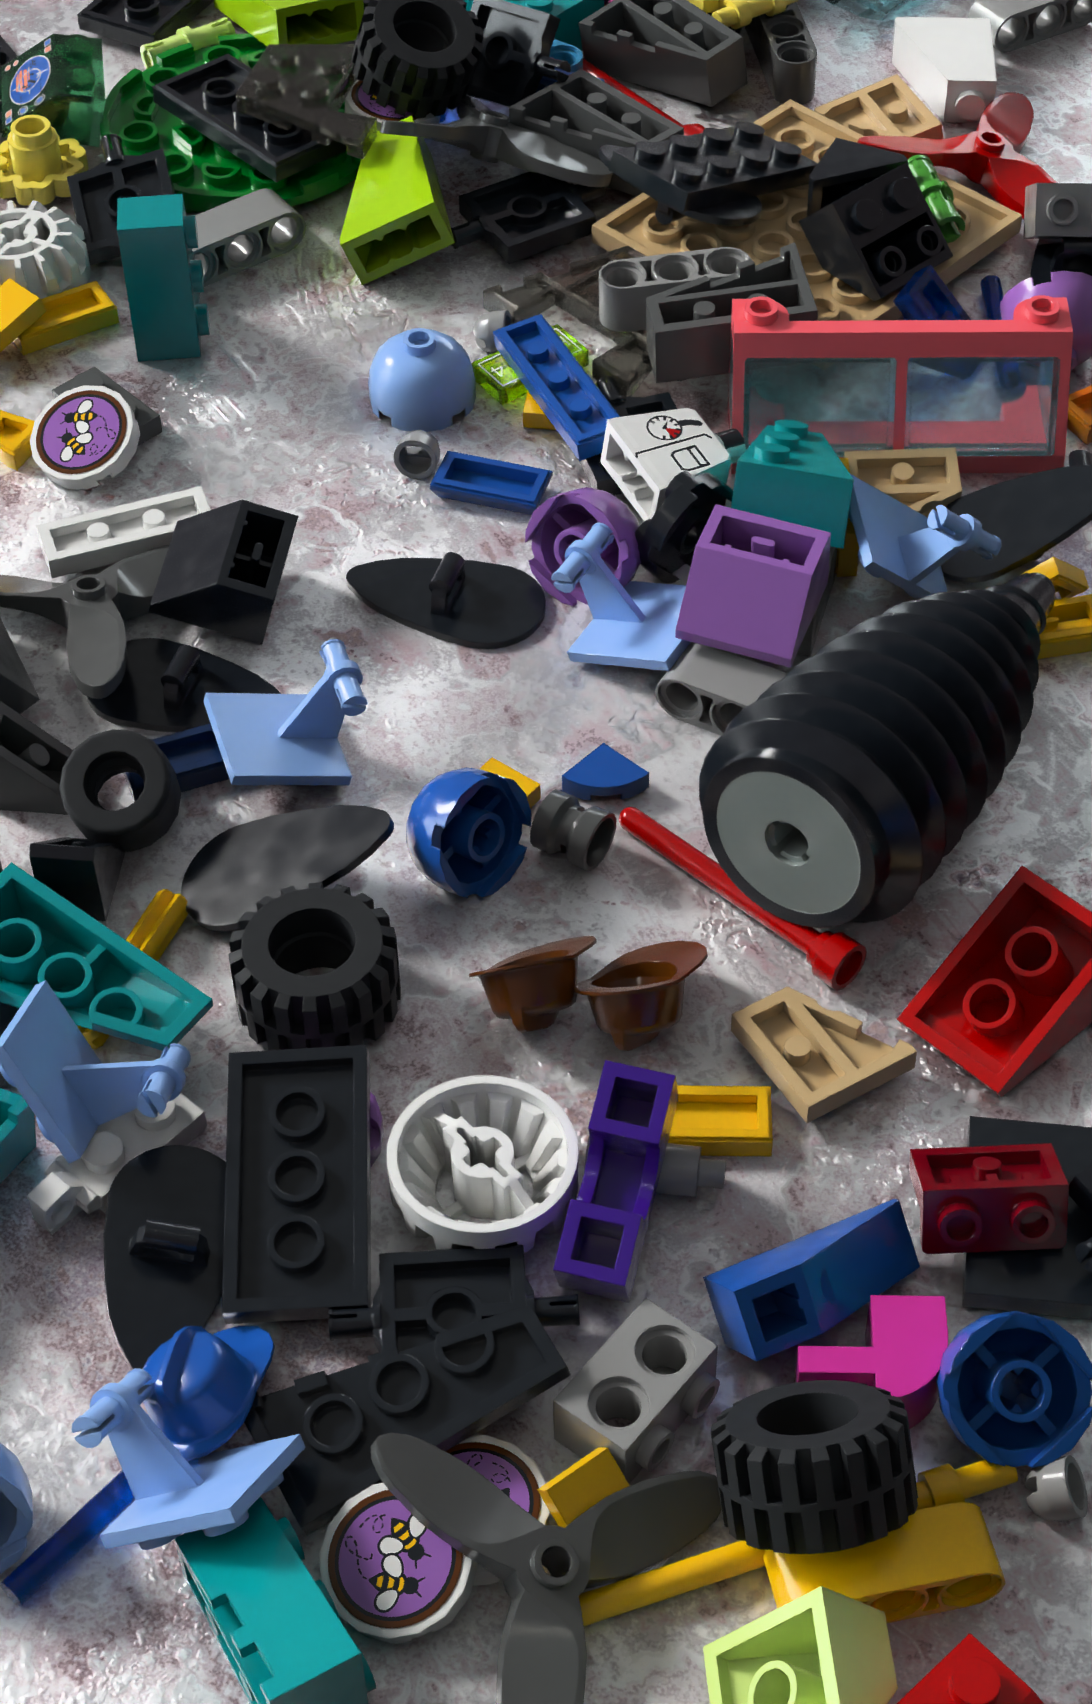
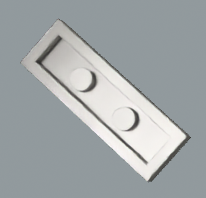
M199 486L36 525L50 575L52 578L117 563L124 558L169 545L177 521L211 509L202 487Z

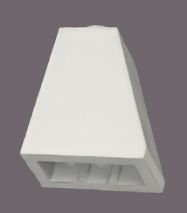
M895 17L891 58L893 66L944 123H979L983 111L995 99L997 84L990 18Z

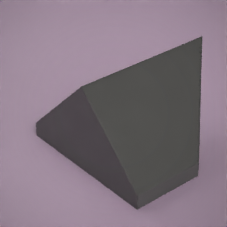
M1 701L0 810L68 815L63 806L59 786L62 768L73 750Z

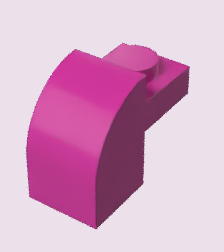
M870 1295L865 1332L866 1347L798 1346L794 1383L814 1380H839L867 1384V1386L887 1390L891 1393V1396L899 1397L903 1401L908 1414L910 1430L925 1419L938 1399L936 1380L943 1353L948 1347L945 1296Z

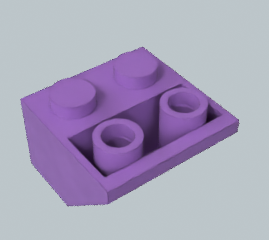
M715 504L695 546L675 629V638L791 668L828 583L831 532Z

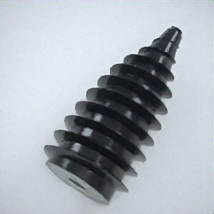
M1024 573L1002 585L960 592H938L922 597L919 600L902 602L890 607L879 616L870 617L855 625L845 635L839 636L822 646L814 656L803 660L790 670L785 678L773 683L759 696L757 701L742 709L728 724L724 734L714 742L708 751L699 776V800L706 836L717 861L731 881L748 898L764 910L788 922L807 927L826 928L839 926L847 922L868 923L881 921L899 913L913 900L918 888L933 876L942 858L948 855L958 844L964 830L978 817L986 798L995 791L1002 780L1005 767L1016 755L1021 741V733L1026 728L1032 715L1034 704L1033 692L1039 679V664L1037 660L1041 645L1039 634L1044 631L1046 618L1055 602V588L1051 580L1041 573Z

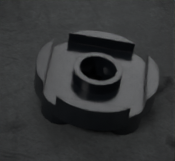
M683 471L676 475L666 489L665 501L658 508L652 519L644 521L635 531L641 566L663 583L669 584L680 580L673 572L685 564L691 567L695 546L715 504L725 506L726 499L732 502L733 490L710 473H701L693 476L688 471Z

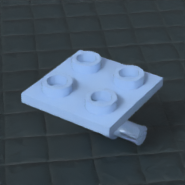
M850 474L854 479L848 517L854 526L859 545V561L870 575L876 578H884L904 589L909 596L919 599L938 592H948L941 565L959 551L972 550L981 555L982 558L991 560L993 559L992 554L997 556L1001 550L1000 538L983 530L981 522L971 515L962 514L959 516L948 510L947 507L938 505L936 506L937 511L932 509L928 517Z
M595 523L582 540H575L566 549L565 561L551 576V580L555 581L553 585L564 593L572 592L576 584L580 582L593 616V620L567 651L569 659L573 662L593 663L604 666L614 665L669 671L691 643L690 641L675 638V629L686 585L630 581L623 587L601 558L602 552L614 540V535H610L613 531L604 523Z
M330 639L321 645L322 650L319 653L327 669L308 694H205L203 702L231 785L318 786L350 784L352 775L338 741V735L344 716H357L365 711V705H368V702L360 687L363 680L361 670L356 662L349 659L343 641Z
M46 980L34 986L0 1037V1072L11 1086L18 1089L35 1114L41 1133L47 1140L55 1143L68 1163L81 1158L99 1125L137 1108L147 1117H157L158 1112L160 1115L163 1114L167 1102L174 1100L182 1091L186 1083L184 1070L191 1061V1055L187 1048L181 1044L173 1043L170 1044V1048L164 1047L160 1059L154 1061L101 1063Z
M140 1368L130 1370L119 1383H108L102 1386L91 1398L90 1408L83 1415L75 1419L71 1429L72 1433L82 1431L75 1437V1440L86 1448L98 1446L103 1438L107 1435L109 1436L135 1498V1501L100 1534L105 1549L139 1543L140 1548L143 1550L163 1546L183 1533L203 1530L205 1536L213 1537L225 1534L242 1525L249 1518L248 1509L262 1494L274 1489L284 1480L282 1472L306 1448L301 1435L296 1434L214 1452L186 1461L140 1406L155 1391V1383L145 1385L152 1379V1376Z

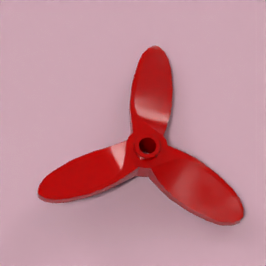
M1006 92L989 103L981 115L977 130L968 134L947 139L881 135L865 136L859 138L857 142L904 154L907 159L918 154L926 155L932 161L933 166L952 168L965 175L970 181L982 184L998 203L1021 214L1022 219H1024L1025 187L1035 183H1058L1041 166L1020 154L1028 139L1034 112L1029 99L1017 92Z

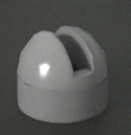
M509 310L484 313L475 322L473 333L479 348L489 353H500L495 347L493 331L513 324Z
M423 430L410 431L403 436L394 452V463L397 469L403 475L412 479L429 477L435 471L440 459L438 440L431 433Z
M1062 1456L1048 1465L1033 1467L1025 1477V1487L1034 1491L1026 1498V1501L1036 1516L1045 1520L1060 1522L1086 1516L1088 1498L1085 1481L1081 1469L1073 1456Z

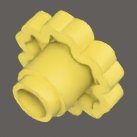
M26 115L13 121L7 140L0 144V198L9 199L16 197L18 204L26 206L30 205L33 200L40 202L42 205H47L55 199V196L71 197L67 177L88 171L86 150L80 146L76 139L67 138L60 140L56 130L50 125V121L46 117Z

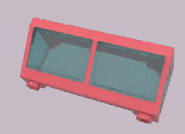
M758 296L751 299H732L728 383L729 429L734 428L740 432L744 439L746 450L767 425L775 426L776 420H795L808 424L809 432L822 433L839 458L844 457V451L956 447L960 473H1038L1064 467L1073 328L1067 297L1033 296L1020 302L1015 307L1013 320L789 321L787 309L769 297ZM737 463L731 464V474H736Z

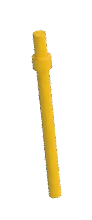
M984 1459L954 1469L947 1463L920 1472L917 1476L918 1482H916L918 1493V1506L916 1510L949 1503L965 1502V1499L1016 1483L1018 1481L1016 1467L990 1463ZM740 1540L581 1593L579 1601L583 1625L585 1627L765 1567L763 1555L766 1550L748 1546L746 1541Z

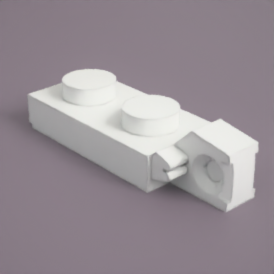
M180 1093L174 1100L167 1102L165 1111L161 1115L158 1112L157 1117H147L137 1108L99 1125L80 1159L68 1163L61 1154L45 1171L46 1178L27 1195L33 1220L53 1235L81 1210L90 1214L100 1209L106 1214L108 1193L119 1171L130 1160L148 1150L162 1146L188 1145L205 1130L207 1126L205 1112Z

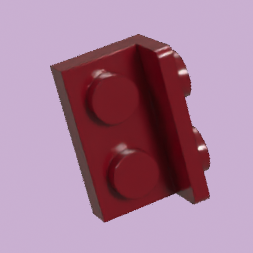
M1052 1143L910 1149L909 1174L920 1206V1244L925 1254L1060 1249L1066 1245L1069 1184Z

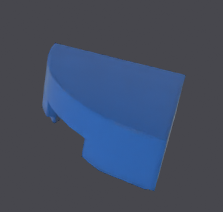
M602 743L562 775V791L582 800H591V795L611 796L621 794V799H627L649 788V772L605 743Z

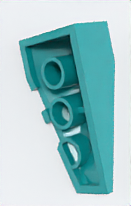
M12 862L0 873L1 1003L20 1008L34 986L46 980L76 1025L161 1051L166 1046L170 1048V1044H178L213 1007L212 998Z

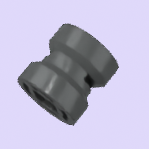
M555 789L546 796L535 814L530 830V842L533 847L548 854L566 853L570 864L585 871H592L602 862L611 846L616 831V817L613 813L598 806H592L585 810L584 807L580 806L577 797Z

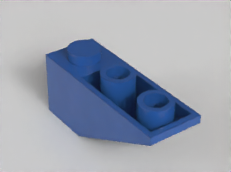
M892 1199L707 1275L703 1279L725 1346L757 1362L825 1333L870 1302V1295H880L914 1272L920 1265L898 1199Z

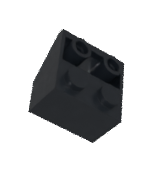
M907 162L799 221L821 267L873 301L885 297L953 257Z
M239 500L177 521L151 600L149 612L262 645L298 516L246 500Z

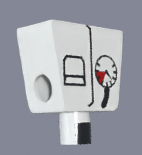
M681 408L608 419L600 462L643 521L652 519L658 508L665 501V492L669 483L680 472L688 471L693 476L701 473H710L727 484L731 464L737 463V460L746 451L744 439L737 429L733 428L714 434L696 410Z

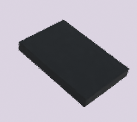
M970 1116L967 1147L1052 1143L1068 1184H1070L1075 1175L1092 1165V1127ZM1068 1195L1067 1241L1063 1248L964 1253L962 1306L1092 1319V1272L1084 1268L1092 1256L1080 1264L1075 1252L1077 1245L1092 1237V1220Z

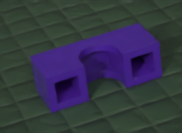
M605 1060L588 1126L590 1141L583 1180L577 1199H570L553 1267L559 1287L630 1303L678 1102L676 1075Z

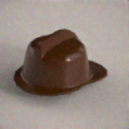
M581 936L547 943L512 955L487 970L470 973L469 978L479 977L490 1007L496 1017L512 1019L514 1026L521 1033L546 1029L554 1024L559 1011L569 1008L576 1002L577 993L574 991V986L578 982V956L596 944L597 940L594 936Z
M691 941L662 942L645 946L615 959L590 979L576 984L574 991L581 995H587L596 1025L600 1031L612 1035L618 1050L630 1051L650 1043L658 1036L660 1031L668 1029L680 1021L685 978L707 959V949L704 945Z

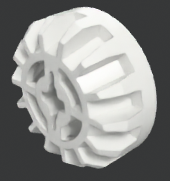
M13 200L7 201V210L0 211V286L10 278L42 299L87 284L91 275V266L86 243L82 241L85 239L82 227L55 206L47 210L40 202L33 200L26 209L18 208Z
M476 1075L441 1083L421 1094L406 1107L395 1122L389 1136L386 1158L393 1207L402 1211L405 1228L414 1237L427 1238L432 1235L436 1250L458 1249L460 1245L472 1246L474 1249H490L498 1245L511 1243L512 1246L523 1245L524 1252H527L534 1248L536 1232L541 1231L544 1234L555 1233L562 1226L566 1205L570 1203V1199L576 1200L579 1159L578 1141L574 1127L568 1115L554 1099L540 1089L523 1081L503 1076ZM447 1170L453 1177L455 1202L442 1209L436 1197V1188L441 1175ZM525 1170L533 1184L531 1198L523 1188V1175L521 1173ZM466 1213L471 1217L480 1219L495 1218L497 1221L480 1224L462 1220L455 1221V1219Z

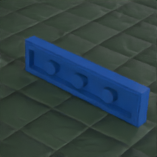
M542 314L493 331L495 347L577 459L581 461L602 453L607 420L620 416Z

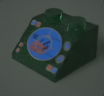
M52 34L2 66L0 70L2 137L8 138L11 132L10 126L16 119L26 115H40L50 121V125L56 130L60 140L73 138L78 140L80 145L99 147L101 137L100 123L103 122L105 107L102 39L89 38L80 34Z

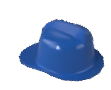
M185 1326L177 1331L171 1339L161 1344L147 1359L143 1370L147 1371L152 1376V1379L145 1385L155 1383V1391L143 1404L148 1416L186 1461L206 1456L225 1444L243 1425L252 1407L255 1394L272 1361L275 1345L270 1333L258 1326H236L214 1334L207 1332L202 1326Z

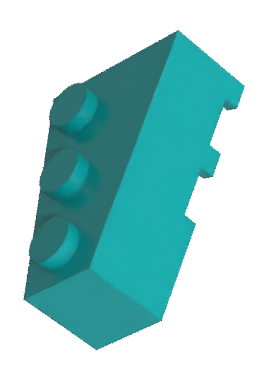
M260 1496L248 1509L249 1518L239 1527L225 1534L213 1537L205 1536L203 1530L184 1533L174 1539L183 1576L249 1704H369L367 1693L376 1689L371 1669L363 1653L353 1642L341 1623L335 1604L324 1583L320 1579L314 1581L302 1562L305 1560V1555L301 1543L291 1523L285 1516L275 1520Z

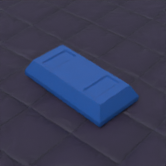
M447 451L430 484V490L441 498L532 515L553 476V471Z

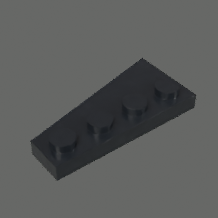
M528 1304L438 1333L434 1341L399 1352L397 1347L382 1351L367 1356L369 1362L329 1375L325 1371H320L294 1380L295 1386L264 1396L256 1392L252 1407L244 1423L255 1443L296 1434L301 1435L306 1448L282 1472L284 1480L278 1487L300 1528L308 1536L331 1522L347 1500L373 1484L383 1483L371 1460V1445L378 1436L387 1433L407 1434L429 1442L446 1452L571 1376L533 1309Z

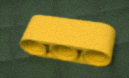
M968 1502L949 1503L916 1510L914 1514L908 1516V1522L901 1528L888 1532V1535L881 1539L858 1547L818 1554H786L766 1550L763 1555L777 1608L823 1586L884 1611L887 1623L977 1605L993 1598L1002 1591L1006 1584L981 1508L974 1503Z

